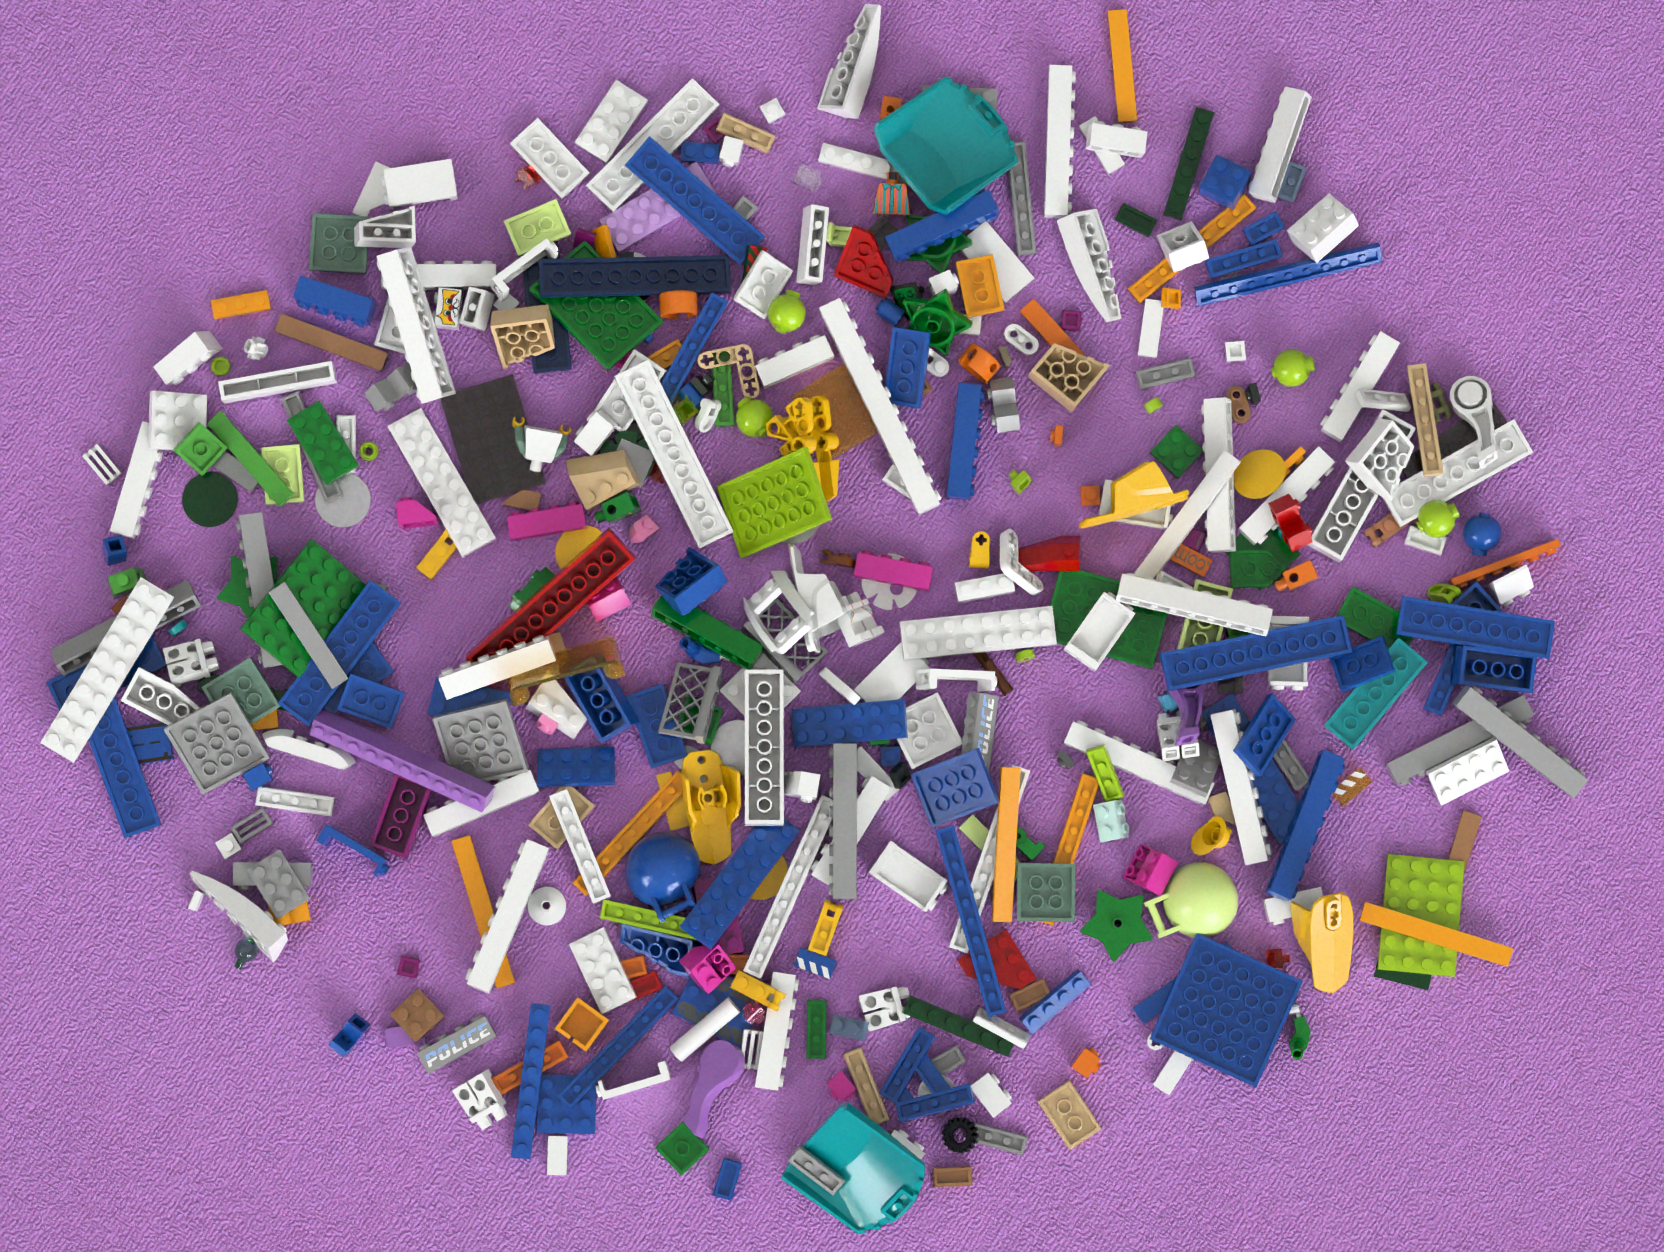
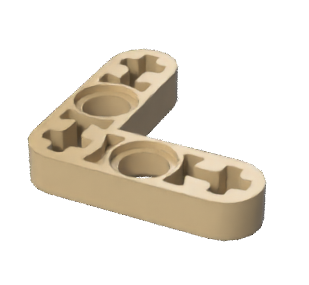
M740 344L702 352L698 355L697 364L703 369L736 363L743 395L750 397V399L758 396L760 388L752 350L748 345ZM741 347L744 350H748L745 358L746 360L750 359L751 363L739 364V361H743L742 355H738ZM722 351H727L730 355L727 362H722L719 359V354ZM716 352L718 364L714 365L715 361H710L708 366H705L704 363L700 362L703 359V355L711 358L714 357L712 353ZM744 366H749L752 369V374L749 377H745L741 373ZM754 378L751 386L755 387L756 391L750 396V393H746L748 382L744 384L743 380Z

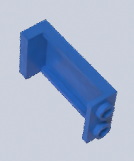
M327 824L316 840L322 845L328 846L333 837L376 862L378 866L373 873L376 877L385 876L390 868L387 859Z

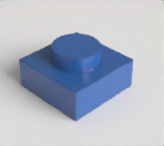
M900 746L881 747V767L896 766L900 762Z

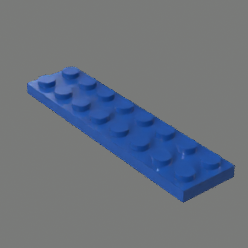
M650 136L624 165L738 265H741L745 260L747 245L757 246L765 237Z
M371 580L324 641L346 675L350 673L401 605V602ZM311 658L307 664V669L300 677L296 678L278 704L309 727L313 719L320 713L340 685L332 689Z
M1402 596L1396 635L1550 659L1555 621Z
M1233 693L1201 713L1203 721L1215 740L1216 737L1210 716L1213 713L1236 709V713L1239 712L1241 716L1240 731L1245 732L1250 724L1249 719ZM1271 759L1262 776L1256 777L1254 775L1255 780H1252L1254 788L1257 787L1259 799H1257L1258 807H1262L1263 820L1278 845H1280L1286 839L1299 802L1275 762Z
M114 697L90 736L89 742L123 836L127 838L162 824L117 700Z
M785 819L784 826H755L682 922L680 928L711 950L800 830Z

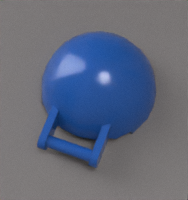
M657 832L641 839L629 853L625 866L627 884L634 896L642 903L653 905L661 923L666 921V918L688 907H695L696 902L690 888L694 885L697 876H700V860L694 846L684 837L670 832ZM685 894L687 900L664 911L662 910L661 905L674 902Z

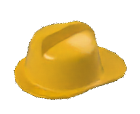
M1212 817L1194 833L1191 839V849L1197 855H1205L1214 848H1222L1228 843L1232 830L1226 825L1222 817Z

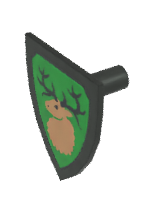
M916 282L891 286L890 291L896 305L906 311L904 316L911 322L903 301L905 297L921 299L920 294L924 293V288L922 286L918 287Z

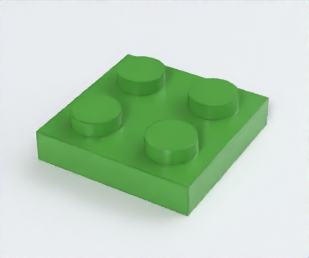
M198 422L173 451L203 476L228 447Z

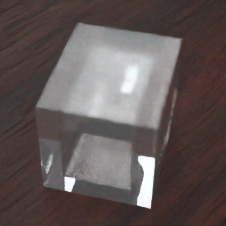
M801 163L793 179V184L814 193L816 188L820 189L824 179L821 178V171Z

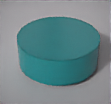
M183 619L172 627L169 633L175 636L184 630L188 624Z

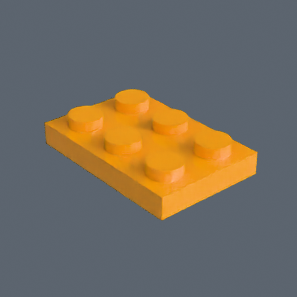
M993 254L957 261L956 268L967 318L1004 311Z

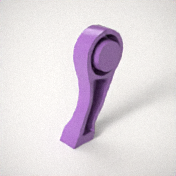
M1163 674V683H1164V687H1165L1166 690H1167V686H1166V682H1165V678H1164V674ZM1206 684L1168 692L1176 701L1181 713V722L1176 735L1175 746L1193 743L1199 735L1198 724L1202 713L1203 694Z
M723 1040L714 1041L702 1053L699 1076L692 1093L689 1111L683 1122L695 1136L703 1139L708 1127L709 1110L714 1098L722 1089L738 1079L744 1069V1054L737 1045Z

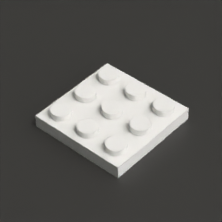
M150 391L148 449L174 450L198 422L206 427L207 395Z
M762 652L752 670H779V668ZM742 668L719 691L745 717L746 669ZM784 675L785 708L801 691Z
M938 692L906 708L908 738L897 739L912 770L962 745V740Z

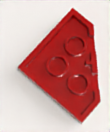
M854 224L833 276L886 298L894 279L872 232Z
M1007 930L987 941L999 984L1021 989L1036 980L1035 975ZM970 952L957 959L966 976L977 978Z

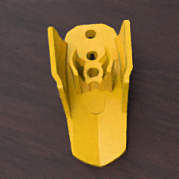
M1146 461L1110 484V513L1085 518L1080 522L1079 528L1082 529L1120 520L1153 510L1154 508L1159 509L1187 500L1189 491L1184 489L1173 493L1157 464Z
M711 750L690 752L683 759L681 771L682 791L690 835L699 860L708 864H717L732 854L731 824L739 816L741 808L740 772L729 765H723L719 755ZM699 756L703 758V762L701 764L697 761ZM701 775L705 777L704 783L700 781Z
M1343 891L1321 896L1313 903L1311 910L1296 902L1290 903L1294 935L1311 963L1313 986L1321 991L1334 993L1348 981L1351 963L1353 911L1351 901Z

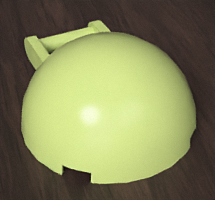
M1194 862L1177 869L1169 879L1163 895L1145 902L1144 905L1148 907L1159 933L1157 934L1158 938L1176 931L1192 938L1197 933L1209 938L1223 932L1232 923L1238 909V893L1231 877L1223 869L1206 862ZM1162 900L1166 916L1174 926L1168 930L1165 929L1155 906V903Z

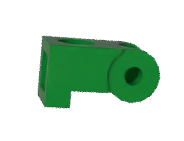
M1017 828L1016 847L1028 859L1033 861L1045 848V845L1040 841L1034 844L1026 836V832L1022 828Z

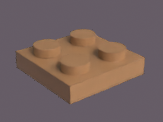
M419 988L390 1013V1016L415 1043L421 1040L445 1018Z

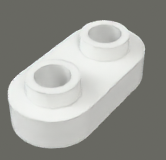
M1011 324L1006 327L1004 337L1007 342L1025 355H1033L1037 352L1039 343L1034 336L1017 324ZM1013 331L1017 333L1015 338L1010 336V333ZM1031 343L1032 348L1027 349L1025 344Z

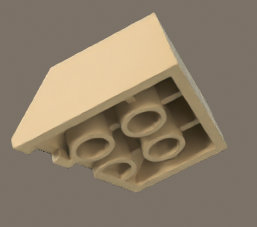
M548 304L492 311L490 327L503 369L508 368L514 362H523L524 358L531 355L537 356L555 348L553 322Z
M1054 343L1027 377L1072 413L1110 365L1103 364L1094 360V358L1076 353V351Z
M625 450L566 460L569 477L586 510L592 511L600 507L602 503L624 494L641 484Z

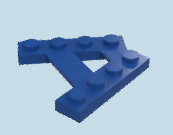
M920 1027L916 1030L879 1093L895 1103L900 1123L975 1103L970 1083L951 1088L930 1060L927 1052L936 1037ZM915 1072L932 1092L931 1094L916 1098L912 1096L907 1086Z

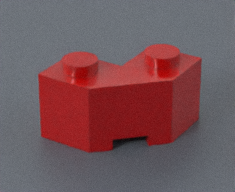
M1287 494L1268 503L1275 523H1278L1282 531L1281 536L1291 552L1312 543V529L1308 523L1305 524L1299 514L1301 507L1297 499L1293 500L1290 494Z

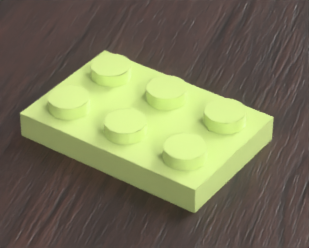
M557 199L504 220L519 257L526 254L546 238L549 242H556L571 235Z
M300 444L262 447V457L294 492V495L285 504L305 502ZM265 491L266 505H276L275 501Z

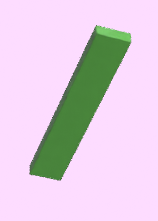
M219 411L207 423L279 507H282L294 495V492L223 411Z

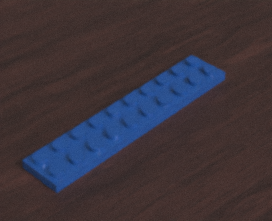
M1344 615L1269 630L1266 637L1250 634L1160 653L1159 656L1169 692L1352 653L1345 618Z

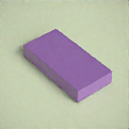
M401 1027L385 1029L387 1048L426 1042L424 1036L415 1043Z

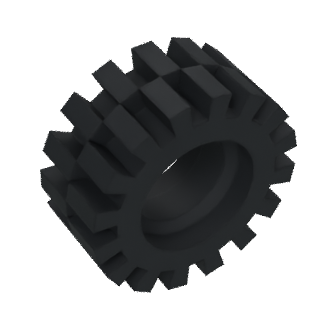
M961 1117L948 1120V1124L943 1126L945 1129L941 1132L944 1134L941 1138L945 1141L943 1144L948 1147L947 1149L957 1153L969 1152L970 1149H974V1144L978 1143L976 1139L979 1137L977 1133L978 1128L974 1126L975 1123ZM958 1128H964L967 1133L965 1141L961 1143L956 1142L954 1139V1132Z

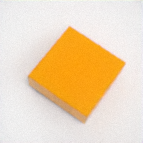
M1162 288L1161 307L1180 309L1181 289Z

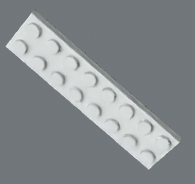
M692 78L586 187L614 212L644 183L624 165L650 136L669 154H672L720 104Z
M420 408L388 425L389 431L462 558L496 540L423 410Z
M1513 419L1495 429V447L1498 458L1483 469H1480L1478 463V440L1442 459L1443 475L1424 477L1422 470L1399 483L1398 486H1395L1392 493L1394 495L1392 501L1383 499L1399 527L1418 518L1419 510L1425 503L1432 500L1446 502L1532 454L1533 451L1516 421Z
M1052 606L899 622L904 660L1057 644Z

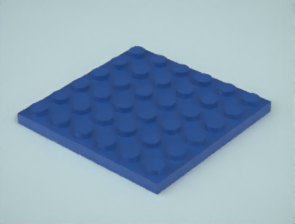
M1197 933L1150 1036V1040L1256 1088L1303 981Z

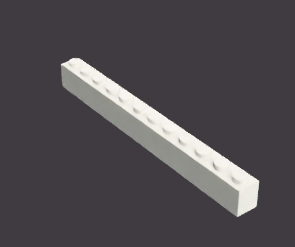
M838 298L819 307V312L918 516L938 507L941 497L937 489L933 490L931 486L933 481L928 472L925 473L922 468L924 462L921 456H917L914 451L916 446L913 439H908L905 433L908 429L904 421L900 422L897 416L900 414L897 406L891 404L889 400L891 394L887 386L884 388L882 386L881 380L883 378L879 370L874 369L872 364L875 362L871 353H866L864 346H866L862 335L858 336L856 332L858 327L854 318L850 319L847 314L850 310L846 302H842Z

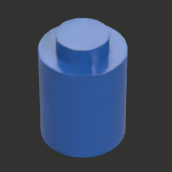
M888 299L885 301L881 300L876 307L878 311L876 315L895 327L906 312Z
M691 382L687 383L677 393V396L691 411H699L701 409L700 402L705 397L699 393Z

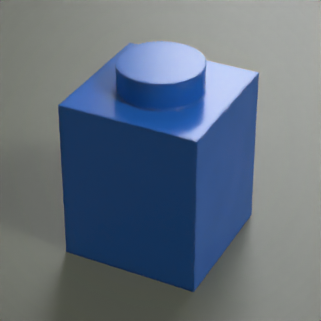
M122 535L103 539L102 550L107 566L126 562L127 550Z
M262 762L242 775L253 791L271 781L274 772L269 764L265 765Z

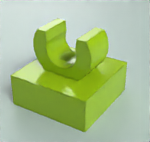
M1015 470L1008 474L1012 480L1010 483L1012 488L1019 495L1032 482L1029 474L1024 470L1020 474Z

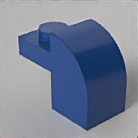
M355 1013L328 1046L344 1057L355 1047L371 1024Z

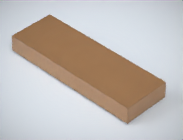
M1463 810L1448 860L1465 861L1464 871H1466L1482 816Z

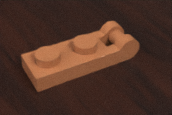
M1390 513L1363 533L1366 537L1369 536L1372 541L1371 544L1375 548L1409 523L1399 527L1392 513ZM1379 529V531H1380L1381 534H1382L1381 537H1378V536L1376 535V533H1375L1376 530Z

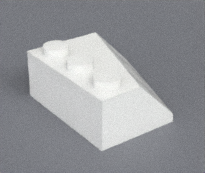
M1378 419L1345 462L1369 489L1391 502L1394 496L1392 495L1394 488L1398 486L1401 480L1399 476L1402 469L1406 468L1414 445L1393 420Z

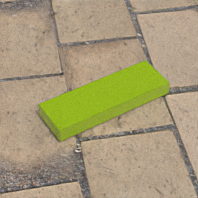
M1105 744L1087 749L1086 754L1105 801L1109 802L1123 798L1125 794Z

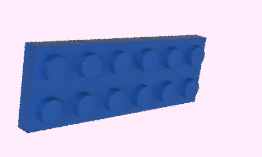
M153 634L119 690L129 685L138 667L154 673L167 666ZM87 665L65 676L61 674L46 682L59 710H61Z
M905 699L856 703L855 705L842 704L791 709L795 748L908 738Z

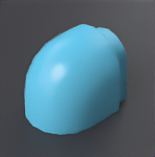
M1168 692L1157 696L1165 712H1173L1179 708Z

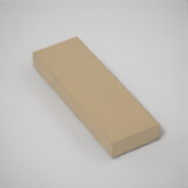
M723 113L716 128L717 132L743 140L744 144L768 154L775 139V135L726 113Z

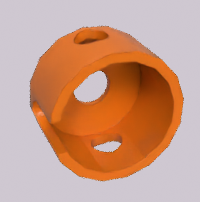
M674 290L663 292L659 295L661 318L678 319V313H687V318L698 316L696 292Z
M971 343L958 359L959 364L967 372L985 384L991 380L1000 368V363L989 352L975 343ZM973 351L972 356L967 358L970 352Z

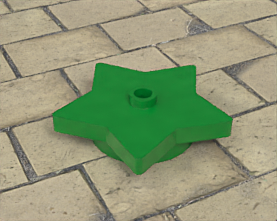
M906 215L908 226L929 217ZM963 233L955 238L949 237L940 245H932L920 254L916 252L910 255V258L905 261H925L940 274L947 270L952 255L971 246L972 240Z
M947 289L942 290L929 299L905 297L903 301L911 320L908 329L931 332L930 346H934L945 355L950 350L953 336L969 329L973 324L970 319L953 308Z
M231 556V580L217 596V599L239 606L248 618L254 611V607H250L248 596H252L250 588H247L245 577L249 576L248 569L243 568L242 559ZM276 556L270 558L274 584L277 581L278 558Z
M1098 890L1096 914L1084 925L1080 933L1102 941L1113 962L1118 959L1129 944L1153 940L1152 935L1141 920L1144 895L1119 900ZM1115 920L1121 921L1120 927L1114 925Z

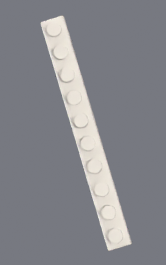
M1024 768L1020 770L1019 803L1030 774V770ZM998 806L971 881L979 916L982 913L994 878ZM959 916L949 947L968 953L969 948Z
M821 795L743 972L759 979L762 978L833 819L829 815L830 806H833L832 799Z

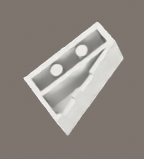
M415 206L358 222L354 227L355 246L412 248L416 243Z
M210 331L194 332L153 367L166 385H178L184 380L183 377L194 372L201 364L223 348Z
M549 672L525 708L539 718L542 714L546 715L558 723L556 729L573 740L587 720L586 716Z
M803 771L784 772V795L801 798L800 802L812 804V800L816 801L820 774Z

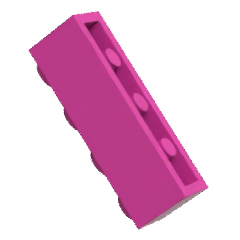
M579 502L567 503L566 507L552 505L548 507V510L541 511V508L529 510L530 513L522 514V511L510 513L511 516L507 517L511 541L587 529L584 507Z
M862 550V553L857 554L853 577L929 591L933 567H930V563L919 561L918 564L911 563V560L907 558L894 560L890 555L881 554V557L873 556V552Z

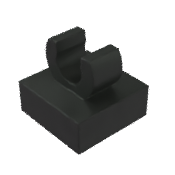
M707 374L704 377L699 375L695 376L690 382L704 396L713 390L709 384L715 378L711 374Z

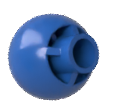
M1479 512V515L1471 517L1463 528L1464 541L1472 549L1471 554L1487 556V551L1494 549L1500 542L1502 534L1500 524L1495 518L1491 517L1490 513Z

